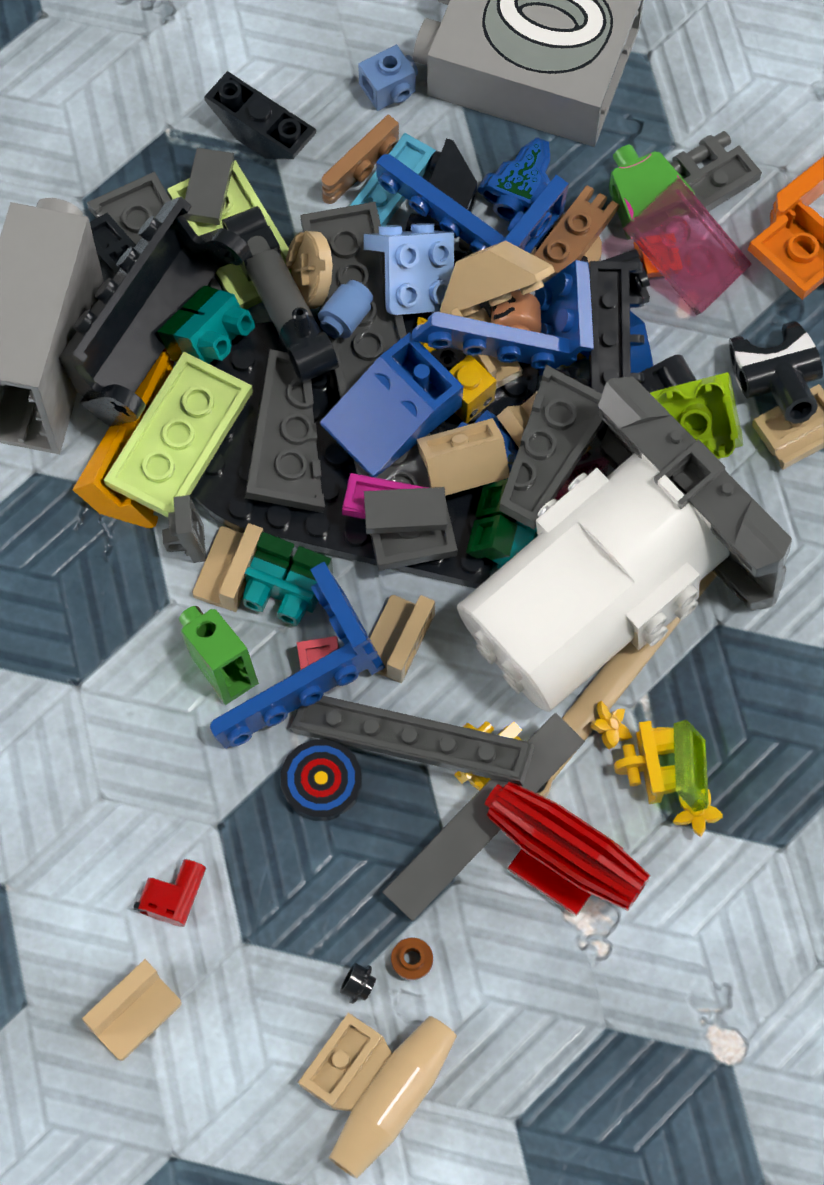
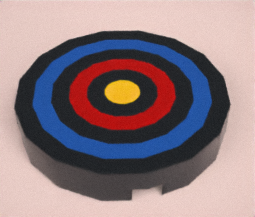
M313 739L298 745L286 757L281 769V790L287 803L298 815L313 821H327L339 817L340 814L345 813L357 802L362 789L361 767L356 756L343 744L330 739Z

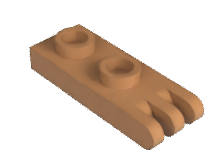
M389 114L385 116L322 176V199L325 203H335L357 181L363 182L371 174L379 158L384 154H389L399 141V122Z
M587 185L534 253V256L553 266L555 273L551 274V277L555 276L573 261H580L614 217L620 204L611 201L604 211L601 210L607 197L599 193L592 203L588 202L594 193V189Z

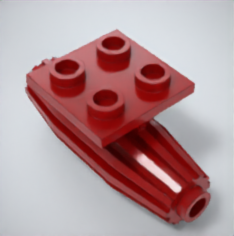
M509 781L504 787L497 784L485 801L484 805L489 807L487 817L521 848L509 865L508 870L575 916L579 914L591 895L628 911L651 877L648 872L623 850V847L548 798Z

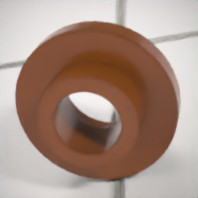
M419 938L403 939L396 944L392 951V967L400 977L406 980L421 979L432 968V950L425 941ZM414 951L420 955V961L417 964L410 965L404 960V956L408 952Z

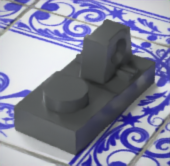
M190 495L173 497L175 512L168 513L169 528L162 529L163 545L167 552L185 551L186 556H190L193 563L206 561L204 524Z

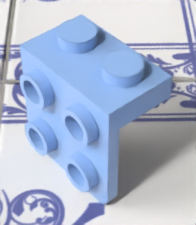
M419 223L411 224V231L402 232V226L387 225L378 226L379 233L363 234L364 250L385 252L386 311L392 315L440 311L454 269V233L434 231V224Z

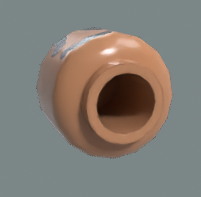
M518 289L510 292L512 295L511 299L491 307V323L541 333L540 303L532 294L522 295Z

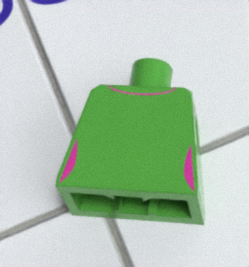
M625 145L613 154V159L618 167L611 172L609 191L612 200L620 204L617 213L628 240L691 213L695 197L693 189L660 152L654 151L639 158L632 145Z
M191 606L181 613L179 622L183 626L181 633L188 652L225 705L259 684L247 647L216 609H210L203 613L198 606Z

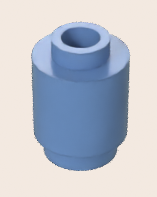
M349 280L346 284H341L318 313L321 329L332 338H349L371 310L370 303L373 301V295L369 289L355 280Z

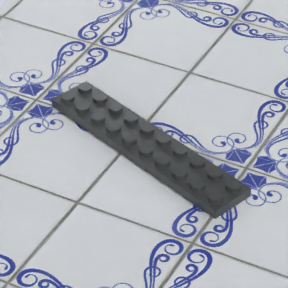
M376 202L300 215L303 232H321L327 239L331 250L333 265L332 281L328 296L324 303L319 306L320 310L341 284H346L349 280L362 283L373 295V301L370 303L371 310L349 338H332L327 335L339 363V368L334 369L340 399L384 352L407 335L403 316L392 315L386 311L385 252L364 250L363 234L379 233L378 226H381ZM418 444L413 446L376 477L431 488L427 468L419 453ZM354 460L357 474L371 477ZM447 503V530L370 534L378 571L457 556L458 550Z

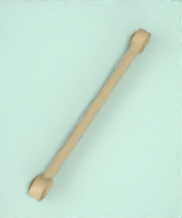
M713 571L700 581L699 597L717 576ZM678 617L666 626L668 632L655 645L650 646L646 643L638 650L629 642L603 666L562 717L584 741L593 731L590 727L591 723L600 719L597 703L602 701L609 710L612 708L681 620ZM572 756L546 782L545 789L538 793L545 798L548 796L551 790V783Z

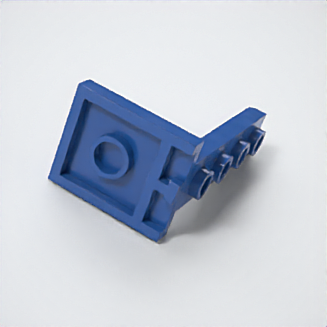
M384 154L376 162V177L379 184L391 194L398 192L409 200L408 203L415 212L422 216H427L428 214L439 222V226L444 232H453L454 238L460 237L470 244L469 247L473 253L506 240L531 254L564 212L569 183L555 175L548 185L543 182L536 189L530 200L533 204L525 214L519 211L507 228L510 233L504 237L392 155Z
M575 260L545 282L544 287L535 290L534 296L539 301L541 309V333L434 312L428 317L426 323L419 324L413 329L412 340L428 343L429 347L435 349L448 347L462 350L464 354L470 356L488 355L497 357L501 362L510 363L517 361L531 364L533 368L539 369V375L542 376L546 365L553 369H557L561 365L570 366L577 361L578 353L581 351L590 352L594 349L589 263Z
M325 562L310 569L317 581L311 588L319 603L330 617L329 622L339 639L344 643V646L214 719L210 724V729L214 737L225 749L230 746L235 747L246 743L251 739L253 733L265 726H274L281 723L287 718L288 713L300 706H309L318 702L324 693L332 688L350 684L358 678L360 672L368 669L370 674L373 675L386 668L346 594Z

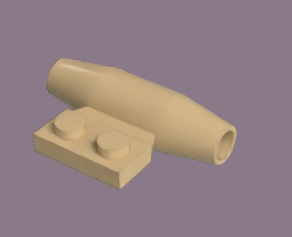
M350 1013L345 1016L298 1082L300 1087L332 1109L351 1111L329 1156V1159L336 1166L357 1179L394 1142L434 1085L457 1035L448 1026L438 1019L429 1016L392 1053L381 1034Z

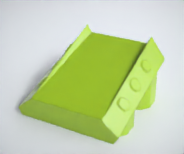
M729 372L650 392L696 441L699 439L717 459L729 457L735 448L743 446L742 429Z

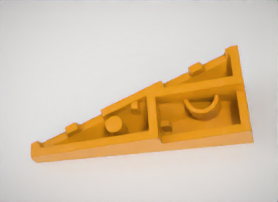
M166 348L135 392L144 401L146 408L136 421L109 427L72 489L99 514L148 529L155 527L158 521V516L153 515L154 510L107 487L104 479L173 370L174 361L171 360Z

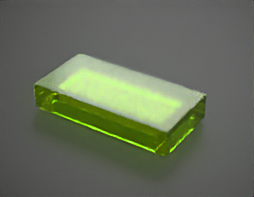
M687 720L673 723L676 792L694 812L707 809L709 802L706 740Z

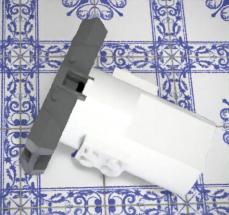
M633 376L611 378L608 380L598 405V416L608 425L600 444V455L615 470L606 477L596 468L589 475L582 473L575 478L569 485V492L558 501L556 499L550 500L539 510L537 514L539 518L536 519L538 536L457 605L459 615L470 634L478 643L476 647L482 656L490 664L495 662L505 673L503 675L504 679L518 694L522 691L533 704L546 712L554 709L629 642L640 650L646 643L653 646L660 641L668 632L666 626L676 617L683 620L698 606L696 600L699 598L700 581L711 571L750 610L773 607L777 602L785 580L786 567L784 564L790 552L792 538L725 470V466L699 439L696 441Z

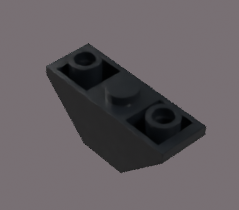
M228 71L204 96L205 102L236 140L265 159H294L316 134V128Z
M446 138L442 151L436 150L432 157L429 172L433 174L429 183L472 213L477 199V181L454 140ZM418 213L410 214L405 231H411V224L430 223L434 224V231H443L439 226V222L428 214L427 216H422Z

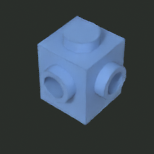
M397 44L358 63L359 85L377 111L393 103H401L415 92L416 75H418L417 66L410 55L404 56Z

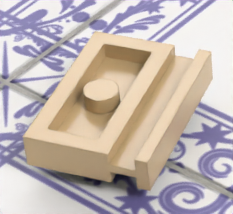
M820 384L810 388L817 401L818 408L809 420L798 424L786 421L779 406L753 420V428L772 456L775 455L782 470L824 448V390Z

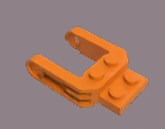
M824 156L777 193L776 201L770 212V226L754 238L748 247V251L802 300L821 284L824 285V218L809 207L811 203L824 194Z

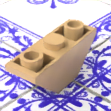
M506 240L479 250L455 263L440 312L451 314V310L458 307L463 317L481 310L479 304L489 301L492 307L511 299L512 295L510 292L520 289L522 295L531 293L544 287L542 279L555 273L554 268L546 261Z

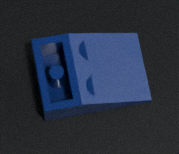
M409 332L370 366L320 421V424L371 477L376 478L415 446L417 439L426 437L462 407L464 386L420 342L413 341L412 334Z

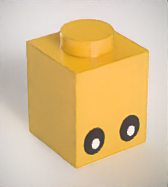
M470 355L466 356L449 371L464 386L462 407L455 414L465 423H468L494 401L497 380Z

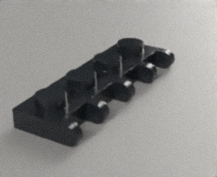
M590 261L594 349L589 352V387L602 394L606 382L611 378L631 376L640 384L645 383L644 373H631L630 346L644 345L645 342L644 335L630 334V308L643 307L644 297L629 296V273H642L643 263Z

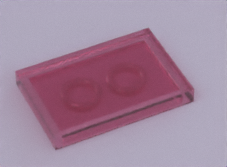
M680 177L671 182L623 228L696 315L706 310L752 265Z

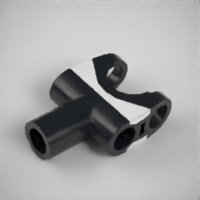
M792 321L783 324V342L772 348L757 347L747 339L744 340L742 336L730 338L729 353L736 381L747 399L771 392L785 420L793 424L805 422L816 413L818 404L807 382L821 379L823 377V366L820 354L811 337L798 322Z

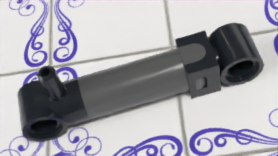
M256 206L222 219L223 228L236 233L250 247V253L240 267L248 282L252 281L288 351L291 364L301 383L339 368L332 343L327 334L321 332L281 256L279 243L270 226L267 225L260 208Z

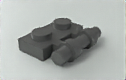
M725 131L716 136L708 135L700 140L698 147L688 153L683 151L677 154L670 163L681 176L686 177L684 180L693 189L695 197L692 208L699 216L709 212L761 178V170L740 145L729 152L724 149L731 144V138ZM705 159L712 160L711 163L701 169L697 166V164Z

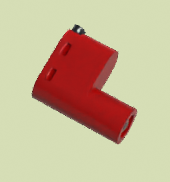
M184 859L174 885L155 878H148L139 902L134 904V910L140 911V913L184 927L206 867L198 862Z

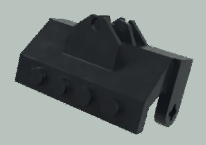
M181 196L166 202L156 217L151 216L142 225L138 232L141 239L135 248H128L117 262V266L120 268L113 279L108 278L100 286L95 294V297L99 300L91 306L90 310H86L78 318L73 327L77 332L59 356V360L75 389L83 396L80 404L109 427L136 421L146 408L144 401L135 392L165 349L157 331L179 309L183 310L182 306L202 286L208 285L220 267L229 264L241 265L250 253V247L240 236L224 228L198 236L183 216L188 213L192 206Z

